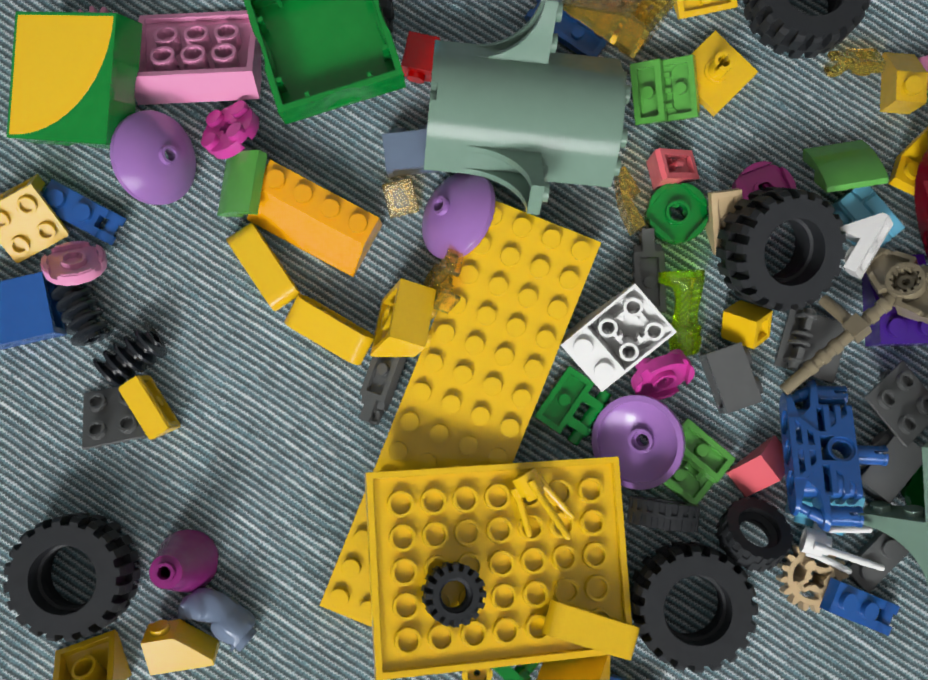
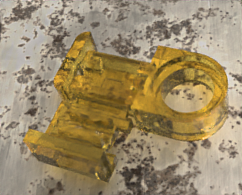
M448 248L443 260L439 264L436 263L429 271L423 284L424 286L436 289L434 309L447 314L461 298V296L453 294L452 290L455 286L452 285L453 275L456 277L460 275L463 254Z

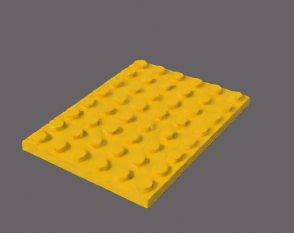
M619 456L365 473L375 680L609 655L542 633L551 599L632 624ZM532 468H535L537 473L541 472L547 484L575 515L574 519H569L547 493H544L570 533V540L564 538L538 498L528 502L524 497L523 501L532 530V537L526 536L516 500L510 492L516 488L512 482L513 479ZM444 562H459L469 566L479 574L478 577L485 584V586H482L483 590L486 591V598L483 597L482 600L485 606L483 609L479 608L477 612L479 614L478 618H471L469 620L470 624L466 626L459 624V627L453 628L451 625H448V627L442 625L426 611V606L422 602L421 596H424V592L421 589L422 584H426L427 580L425 577L427 574L431 575L432 569L435 566L440 567ZM460 581L448 582L441 592L442 601L448 607L460 605L466 596L465 587Z

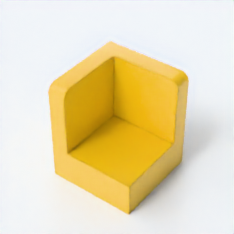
M742 300L735 302L723 311L721 337L734 343L742 342L743 346L755 349L770 337L773 310Z

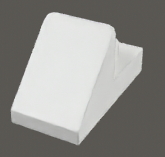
M882 212L840 227L841 231H845L846 239L857 243L856 246L852 245L845 255V265L843 267L850 275L862 279L894 224L888 214Z

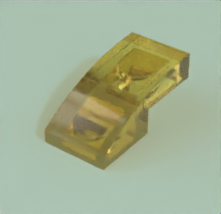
M623 166L620 168L619 175L615 176V196L622 221L629 235L632 236L641 231L646 223L632 202L641 191L627 168Z

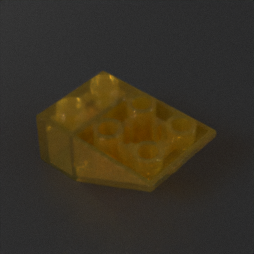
M673 0L562 1L563 10L572 18L579 20L593 30L595 34L603 37L622 53L627 54L633 59L659 30L675 4Z

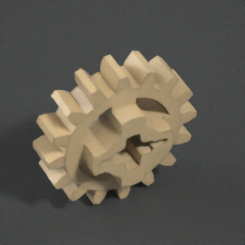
M794 544L792 545L794 553L792 555L787 554L784 557L787 560L786 563L777 564V567L783 570V574L777 575L776 580L784 583L779 588V591L784 595L789 594L787 601L793 605L798 603V608L807 611L810 606L812 611L820 613L821 608L819 607L830 578L842 581V579L848 578L849 574L820 561L815 563L810 557L805 556V553L800 552L798 545ZM830 554L827 556V557H829V558H831V559H833V560H835V561H837V562H839V563L845 565V562H844L843 560L835 559L836 556H833V555H830ZM802 591L805 593L809 591L813 594L814 597H805L802 596L799 592Z

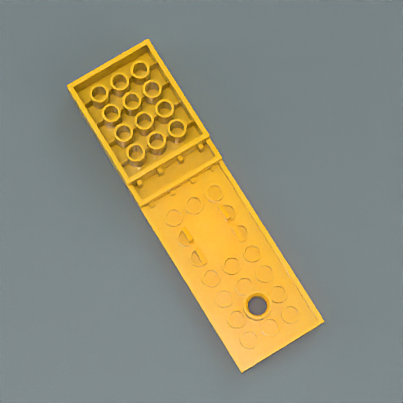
M495 200L493 219L484 238L470 253L459 258L430 328L433 333L430 345L420 353L373 472L513 463L601 242ZM365 492L319 606L372 627Z

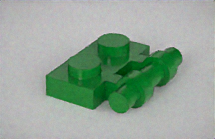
M569 365L533 417L558 434H561L565 426L568 425L573 431L567 440L578 446L583 437H588L592 431L590 429L591 425L606 407L605 405L612 395L605 390L603 392L600 390L595 398L588 394L594 385L593 381ZM583 402L589 408L580 421H578L573 415Z

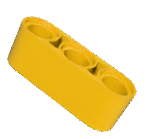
M253 222L226 238L229 246L273 311L276 312L294 300L298 294H301Z
M302 294L297 295L284 321L291 329L355 365H361L375 339V336L369 331L316 300Z
M551 599L542 633L631 661L640 627Z

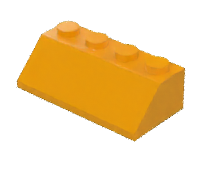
M271 159L264 172L258 215L248 214L247 217L249 222H253L258 227L353 278L382 227V222L376 215Z

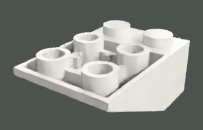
M634 283L587 315L566 332L561 346L603 392L677 331Z

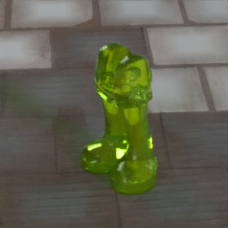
M705 270L658 272V282L672 288L675 297V308L671 325L677 332L668 339L669 350L681 349L686 357L695 355L700 351V344L702 343V326L698 322V312L705 283Z

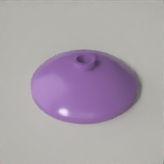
M145 110L127 116L116 127L110 143L111 165L117 180L132 197L150 205H165L179 200L188 192L196 173V156L188 134L177 121L164 113Z
M455 173L445 179L434 190L426 204L422 218L423 240L431 254L443 260H456L470 253L484 238L491 225L495 210V193L491 182L487 178Z
M628 395L618 398L609 403L600 412L593 426L591 440L594 457L619 456L621 486L635 490L657 487L669 480L682 463L685 453V436L682 425L675 413L658 399L646 395ZM641 434L647 436V445L640 442Z

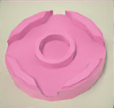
M71 241L52 248V253L48 256L45 254L41 258L40 263L42 273L47 281L56 285L71 286L92 281L102 275L107 268V257L103 248L97 244L94 247L90 246L89 242Z

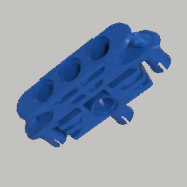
M815 380L807 382L804 388L795 391L794 394L787 395L783 392L780 396L779 413L789 511L794 516H797L799 512L807 515V518L817 522L819 528L826 532H829L831 526L861 528L864 524V516H858V513H864L861 506H831L830 504L834 500L836 504H843L847 500L848 505H855L863 497L860 465L887 466L889 454H883V452H888V448L885 445H857L852 405H846L848 393H843L848 391L846 386H817ZM803 402V409H796L795 403ZM832 449L839 451L844 459L836 457ZM803 498H810L813 506L810 507L802 503Z

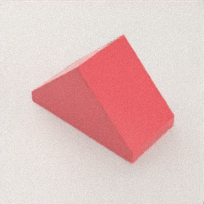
M658 148L654 150L646 161L653 190H657L669 183L681 184L700 179L692 150Z
M776 435L771 436L726 471V474L744 497H748L781 481L785 475L782 443Z

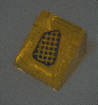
M412 178L382 185L390 219L420 212Z

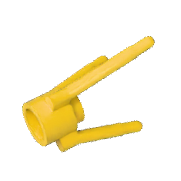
M532 468L513 479L512 482L516 488L510 492L516 500L526 536L532 537V530L523 501L524 497L528 502L538 498L564 538L570 540V533L544 493H547L569 519H574L575 515L547 484L541 472L537 473L535 468Z

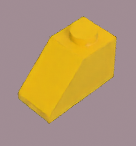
M884 52L882 54L880 112L911 114L927 103L928 72L915 54Z
M181 619L159 620L148 624L141 641V647L150 675L214 666L220 646L217 639Z

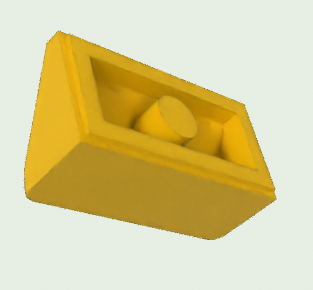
M134 376L118 388L148 439H156L181 427L180 422L151 376Z

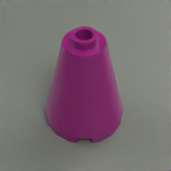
M189 529L174 532L161 543L149 569L150 579L155 586L161 589L188 593L200 587H205L216 575L219 558L218 549L214 541L204 532Z

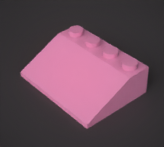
M247 10L139 15L138 22L143 25L139 70L135 82V98L138 105L260 99L262 80L261 46L253 33Z

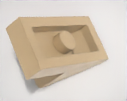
M735 188L708 192L709 219L705 230L714 255H716V247L720 246L721 239L717 238L719 230H724L726 215L728 212L734 213L736 211L734 205L743 199L742 189Z

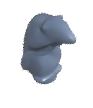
M200 587L194 590L191 594L183 597L178 607V619L211 623L213 635L218 640L230 644L231 652L235 648L241 652L257 633L253 628L256 624L254 615L230 596L213 589Z

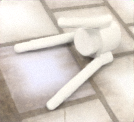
M814 522L813 528L805 527L803 529L799 550L805 553V556L817 559L847 574H852L851 568L827 556L830 554L879 571L885 570V566L832 548V537L826 534L871 533L873 531L872 527L831 526L829 532H826Z

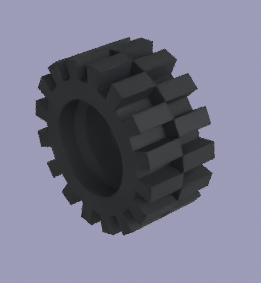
M444 562L440 567L435 566L432 569L431 575L427 574L425 577L427 581L425 585L422 584L421 589L424 592V596H421L422 602L426 606V611L442 625L447 627L451 625L453 628L459 627V624L466 626L470 624L469 620L471 618H478L479 614L477 612L479 608L483 609L485 603L482 602L483 597L486 598V591L482 587L485 584L478 577L479 574L469 566L459 562ZM450 581H460L466 590L464 601L456 607L446 606L441 598L443 587Z

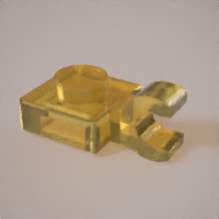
M876 48L846 49L845 53L830 51L827 54L829 60L838 62L833 67H824L823 71L828 77L840 76L848 69H850L852 74L868 76L871 73H883L886 61Z

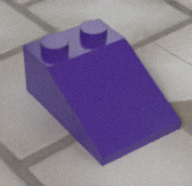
M923 254L912 255L917 258L920 266L922 264L927 266ZM866 272L862 277L863 312L874 306V303L879 299ZM893 306V309L887 314H883L878 322L870 325L872 332L865 337V347L928 345V324L898 315L896 308Z

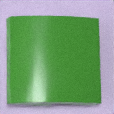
M695 55L665 60L659 58L630 64L635 125L664 123L700 117Z
M863 140L803 149V161L815 170L814 182L826 193L887 184L889 182V176L881 160Z
M246 150L226 159L218 216L244 217V214L258 215L267 153L261 150Z
M687 418L681 423L685 436V453L682 463L676 473L663 484L684 502L697 505L713 483L720 481L736 458Z

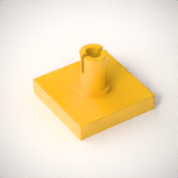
M716 30L692 53L695 55L699 103L713 117L758 73Z

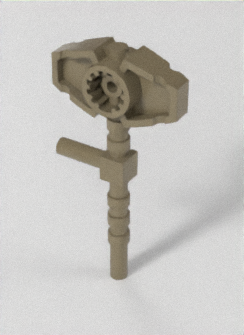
M880 247L866 270L870 283L879 297L874 303L875 305L866 309L862 316H859L857 313L851 315L830 296L824 295L819 300V305L842 324L844 331L835 339L832 338L823 349H819L814 354V357L806 360L800 369L779 386L780 389L789 395L811 375L814 376L819 372L823 365L826 366L832 361L831 358L839 355L851 341L854 340L857 344L860 343L872 332L870 325L878 322L883 314H887L893 309V306L896 308L898 315L928 324V267L925 264L920 266L915 256L899 251L893 252Z

